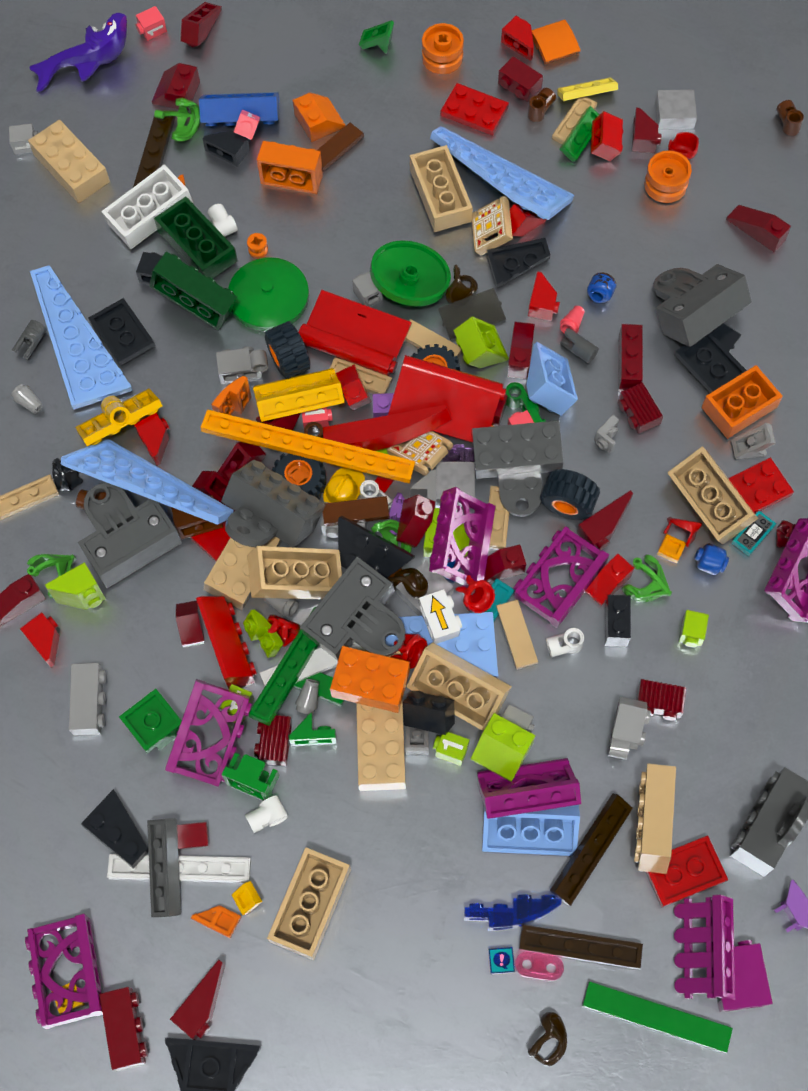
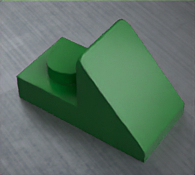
M391 20L363 30L359 46L364 50L378 45L387 54L392 39L394 22Z
M310 713L289 735V741L291 746L337 744L336 730L331 729L329 726H320L317 730H314L313 715Z

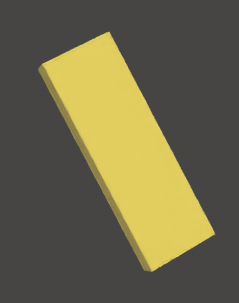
M609 77L558 88L557 96L566 101L618 90V83Z

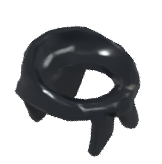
M59 458L53 460L52 474L59 491H71L83 483V479L78 476V471L61 465Z

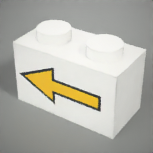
M444 589L419 598L418 606L433 643L438 644L459 636L462 623L459 616L454 615L452 597L450 595L447 596Z

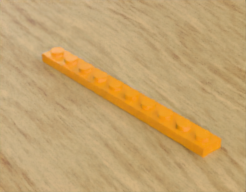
M208 409L201 425V432L409 484L415 467V461Z

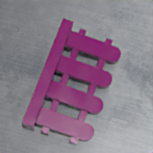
M712 895V897H706V902L692 903V899L686 898L684 903L678 904L674 908L675 916L684 919V928H679L674 933L675 940L678 943L684 944V953H678L674 959L675 965L684 969V978L676 980L675 990L678 993L685 994V999H693V994H707L709 999H716L717 997L735 1000L733 898L724 895ZM706 918V927L692 928V919ZM706 943V952H693V944ZM707 968V977L693 978V969Z

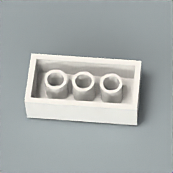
M164 164L101 212L112 230L130 249H133L157 230L154 220L156 216L184 197H187L192 203L193 200L189 190Z

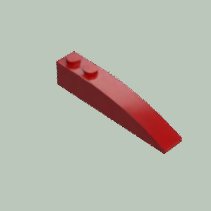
M441 405L323 427V438L377 451L428 433L451 421L452 416L447 406Z

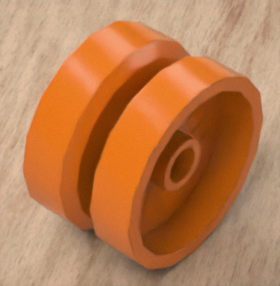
M440 23L430 26L424 32L422 37V61L428 70L437 74H450L461 66L464 47L461 31L451 24Z
M662 151L655 154L650 159L645 176L644 186L647 194L655 201L661 203H673L680 200L685 195L692 172L689 160L681 153L675 151Z

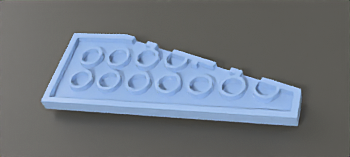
M442 126L431 133L430 139L440 146L447 145L451 155L513 202L519 204L522 209L530 210L542 219H551L569 205L574 198V194Z

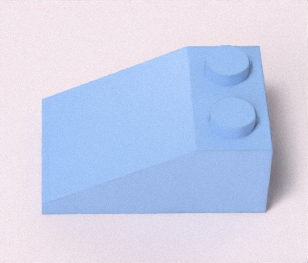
M536 342L533 346L526 384L528 397L533 403H538L546 407L548 411L562 416L578 400L568 359Z

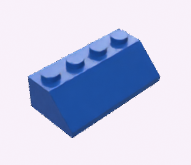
M279 92L202 95L199 98L200 122L206 123V126H217L218 122H225L226 126L236 125L242 109L259 116V121H263V124H275V121L279 119Z

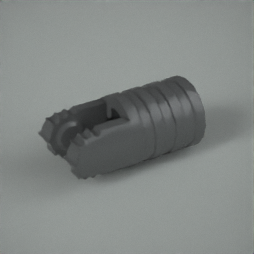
M31 320L12 348V351L17 353L23 342L30 345L24 353V358L28 360L47 331L46 327L38 321Z
M566 329L564 335L567 338H562L560 344L585 362L590 363L597 355L599 348L572 329Z

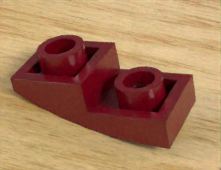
M207 822L177 825L178 849L208 846Z

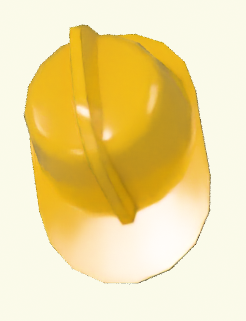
M345 467L338 469L325 487L323 493L324 502L333 503L357 500L360 495V485L365 481V476L361 471Z

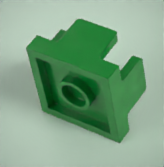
M154 689L119 716L146 753H149L155 747L162 750L176 738V731L179 729L182 721L157 689Z
M236 752L229 766H225L221 774L228 786L262 801L273 796L272 791L279 778L278 770L275 769L272 770L269 776V772L264 770L265 762L247 754L241 758L240 754Z

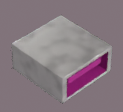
M657 90L655 106L657 124L659 125L658 129H694L697 120L694 90Z
M439 462L436 465V506L441 504L440 499L443 491L453 487H457L460 491L475 498V462Z
M427 560L417 568L428 582L426 595L443 589L447 596L453 594L454 587L443 576L429 571L430 563ZM402 582L396 586V594L418 616H422L418 606L419 598H413L408 594Z

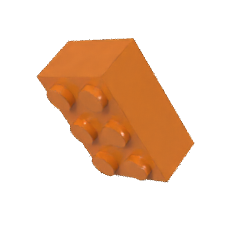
M262 141L257 157L261 184L318 194L323 177L321 151L279 144L273 141Z
M755 365L708 394L701 408L728 439L775 410L783 396L759 367Z
M342 646L330 687L331 696L399 713L410 672V662Z

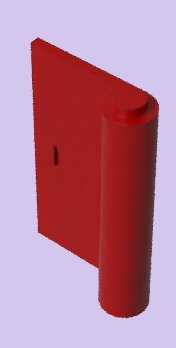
M321 290L307 324H302L299 334L305 346L389 376L396 371L398 365L396 360L412 322Z
M405 355L388 415L446 405L452 420L432 431L473 443L472 428L491 427L498 402L503 401L506 389L503 388L502 383Z

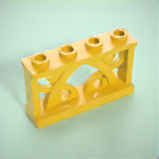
M333 368L253 387L261 422L345 403L341 383Z

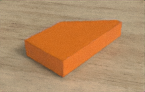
M220 905L191 916L192 920L230 939L242 918L240 915Z

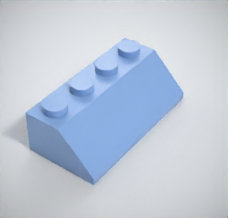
M579 805L487 819L484 807L482 852L572 856L578 845Z

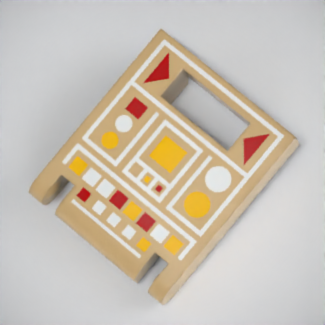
M502 196L500 200L497 199L478 209V212L472 213L475 252L479 255L487 253L488 249L497 248L513 239L509 200L506 196ZM498 232L497 237L490 241L485 240V238Z
M430 431L409 442L406 441L389 447L387 452L389 455L415 461L414 470L425 476L429 473L428 468L433 470L448 454V450L453 448V443L439 434Z

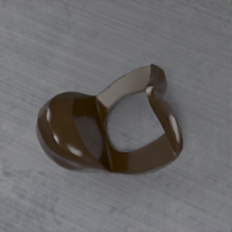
M455 264L453 269L455 280L446 291V300L451 306L460 307L470 300L477 291L478 284L473 277L460 275V268ZM461 281H469L471 283L470 288L466 287Z
M415 568L400 570L393 577L387 578V580L393 583L395 591L398 581H401L408 594L416 599L425 596L428 591L426 578Z
M546 1012L541 1016L540 1020L546 1033L528 1050V1054L540 1063L552 1066L562 1058L566 1051L567 1032L558 1014ZM551 1038L557 1039L559 1042L558 1047L547 1060L538 1054L546 1041Z

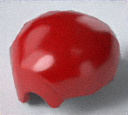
M679 132L673 141L670 140L668 151L681 153L690 160L698 152L699 138L693 133Z

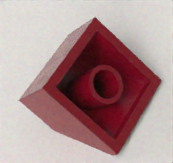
M178 63L164 71L152 99V104L179 110V106L176 105V99L185 98L193 101L200 84L197 67Z

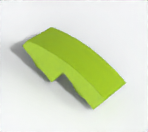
M255 609L250 610L243 622L245 631L248 633L251 641H260L261 648L264 649L267 658L275 657L283 645L277 632L268 633L272 625Z

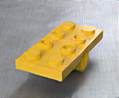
M150 388L124 402H121L116 396H107L101 403L103 413L75 428L86 446L96 445L102 441V438L117 434L126 425L136 424L143 416L155 414L162 407V404Z

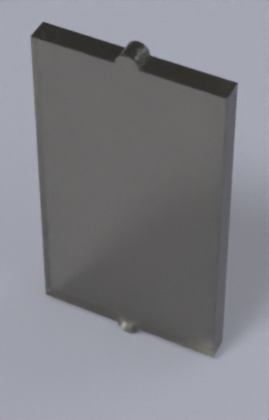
M494 288L438 308L443 321L442 326L446 328L450 340L456 338L453 330L470 317H475L492 325L506 320L501 307L502 302L498 300Z

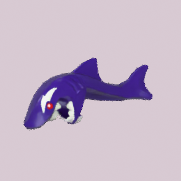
M122 13L112 14L107 22L103 24V30L99 32L96 27L89 25L85 28V43L66 49L40 63L31 65L30 70L37 74L39 78L36 91L38 93L42 92L48 86L54 74L61 68L75 66L83 82L99 66L109 64L117 59L126 42V15Z

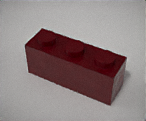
M621 325L619 333L618 391H625L643 381V325Z
M125 987L99 994L111 1069L119 1071L146 1064L145 1057H148L146 1042H142L140 1032L144 1031L141 1016H137L136 1007H139L137 992H133V989L130 987Z

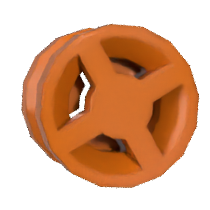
M254 233L248 237L247 246L250 256L256 259L265 257L268 253L266 237L260 233Z

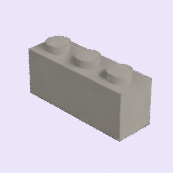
M99 663L71 664L69 731L73 736L101 735V727L105 726L102 705H105L106 696L105 692H102L103 684L106 683V671L102 669Z

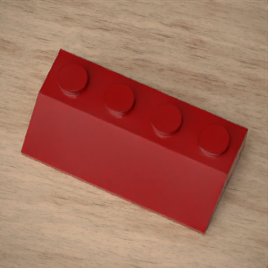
M224 596L197 597L199 609L228 689L231 684L242 688L255 683L253 676L257 673L253 662L248 663L246 655L250 653L246 642L241 643L239 639L242 631L239 623L233 622L232 616L236 614L232 603L227 604Z

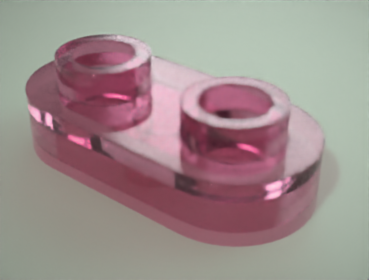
M526 951L520 953L515 960L517 973L525 978L552 982L558 980L564 972L563 962L553 955ZM529 961L531 968L528 970L524 969L522 963ZM547 965H553L555 972L549 973L546 969Z

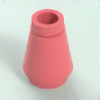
M574 306L560 321V330L564 334L568 328L576 333L579 331L585 313L584 309L581 306Z

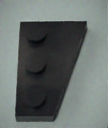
M546 238L488 249L487 257L496 288L549 260L551 254Z
M114 789L81 823L84 829L133 869L149 852L147 845Z

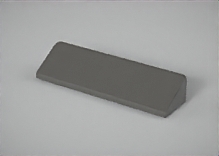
M175 818L147 820L151 917L178 916L181 914L177 820Z

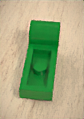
M512 382L506 387L505 395L508 396L507 406L509 408L516 409L520 407L522 412L528 410L534 423L546 422L545 419H541L538 405L529 399L522 384ZM511 394H517L518 397H512Z

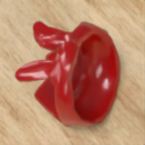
M669 517L667 518L668 525L663 533H668L672 523L691 532L685 545L689 547L695 540L702 523Z
M467 575L466 583L469 587H457L456 591L464 593L463 602L468 611L483 613L494 603L495 590L489 582L483 579L476 582L470 575Z
M270 615L267 619L272 625L268 633L277 632L283 642V647L289 645L300 631L298 623L282 617Z
M405 634V641L401 649L398 650L402 655L395 654L391 658L410 662V669L416 667L424 649L428 646L427 641L420 634Z

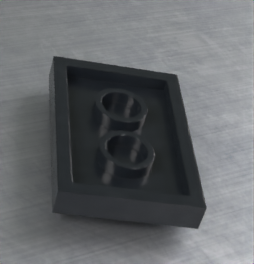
M124 298L88 317L90 323L119 366L155 347L153 339Z
M712 333L707 334L691 347L684 345L675 352V356L709 393L747 371Z

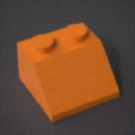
M307 93L293 99L294 115L311 142L337 132L346 126L328 97Z

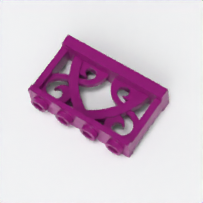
M453 487L443 491L440 499L441 504L437 517L436 533L433 539L434 544L430 557L429 571L468 588L469 585L466 583L467 575H470L476 582L484 580L496 506L491 503L486 504L460 491L459 488ZM458 502L462 504L463 510L459 505L457 506ZM469 508L474 509V513H470ZM464 523L465 532L470 538L469 546L464 547L460 551L453 531ZM455 560L456 563L453 568L447 566V563ZM459 568L464 571V574L458 571Z
M808 518L798 519L764 590L788 613L791 621L808 622V574L806 579L800 581L798 576V564L801 559L808 556ZM786 589H791V592L787 595L785 593Z
M567 526L562 531L558 530L551 540L553 543L550 547L545 546L539 554V561L537 563L533 562L526 571L528 575L524 580L519 579L513 588L516 600H519L548 620L555 628L559 627L591 582L606 565L609 558L608 553L603 550L600 551L569 530ZM565 542L574 544L576 547L575 556H571L569 546L568 550L564 552L560 548L561 545ZM581 550L595 558V560L581 557ZM556 553L557 557L551 558ZM560 565H571L570 577L576 585L572 587L563 584L551 589L549 569ZM575 565H579L577 570L581 569L583 571L582 575L575 574ZM540 571L541 580L536 578ZM531 585H536L538 589L533 591V593L540 594L544 592V596L531 598L527 593V589ZM563 590L566 592V596L562 598L559 596V593L556 596L554 593ZM547 600L555 612H551L540 603Z
M196 679L165 770L219 787L221 781L225 782L221 774L228 759L232 760L237 747L233 746L235 738L241 737L244 725L241 724L243 715L248 716L252 703L248 702L249 696ZM202 690L221 695V697L214 704L201 693ZM226 700H233L236 702L238 710L234 715H229L227 710L231 706L224 707L222 711L218 707ZM207 709L210 711L204 719L197 717V711L199 710L204 711V715ZM214 716L220 726L223 738L214 745L201 750L200 738L195 732L189 730L190 725H203ZM235 721L232 732L230 734L227 722ZM190 739L195 740L197 751H193L194 745L191 748L187 747L186 742ZM226 747L223 758H221L217 752ZM205 758V764L209 768V762L215 760L218 764L217 770L210 774L205 773L201 769L200 759ZM196 760V770L177 765L178 761Z
M568 758L521 765L512 782L490 770L477 773L479 792L487 819L581 804L580 783L572 771Z
M80 914L74 918L27 929L28 936L25 937V944L27 950L31 952L32 960L28 964L30 973L34 975L35 984L32 985L34 999L38 1000L39 1009H36L38 1024H41L45 1029H50L92 1016L103 1015L99 996L102 990L90 918L85 914ZM77 927V931L64 939L58 932ZM49 934L55 936L59 944L55 946L52 942L47 941L49 948L43 951L40 947L41 939ZM70 947L73 952L74 948L79 947V955L76 957L71 956L68 948ZM62 954L75 964H83V969L77 972L71 979L69 990L58 985L50 977L54 965ZM42 958H47L43 965ZM79 979H83L85 986L83 988L77 986V992H74L76 982ZM46 986L53 991L48 996ZM64 998L67 999L66 1010L59 1016L52 1015L50 1012L51 1002L57 1001L58 1006L56 1009H59L64 1003ZM73 1001L89 1003L90 1008L72 1012Z

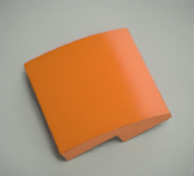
M565 19L532 30L533 42L536 49L540 51L544 65L578 54L581 51L574 33Z
M242 376L222 390L211 404L213 411L232 415L234 411L242 414L252 398L247 377Z

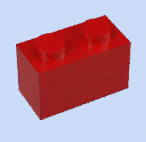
M603 111L592 121V154L611 161L622 152L623 119Z

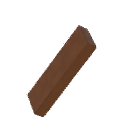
M351 122L317 150L321 151L323 172L364 138V133Z
M387 496L324 503V527L338 525V518L340 516H344L355 523L390 519Z

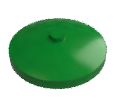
M393 241L381 246L374 253L370 264V276L376 288L389 299L408 306H426L439 301L446 294L451 280L450 269L443 257L432 248L413 241Z
M260 258L245 264L234 274L228 287L237 296L232 310L234 316L245 326L258 331H267L287 321L293 324L302 316L309 301L308 283L302 271L289 261L280 258Z

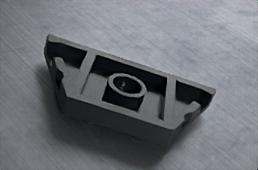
M344 516L338 518V550L340 552L341 566L345 569L358 557L387 579L414 559L415 555Z
M165 1038V1044L168 1047L181 1091H236L261 1050V1046Z

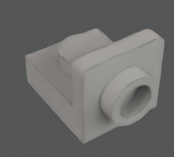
M614 415L599 428L594 438L596 445L609 453L613 451L615 441L612 438L619 430L617 428L619 419Z

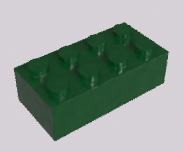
M184 197L154 218L158 233L188 265L197 268L202 275L215 278L238 261L235 247L187 197Z
M166 251L152 270L149 287L219 331L232 313L237 296L230 289L218 285L213 278L199 273L198 269L194 266H188L182 262L177 255Z

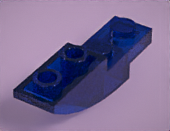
M522 894L517 895V898H513L512 908H508L507 904H494L493 908H484V904L472 903L464 909V921H488V931L514 929L545 918L560 908L562 902L561 899H556L555 895H542L541 899H532L531 895Z

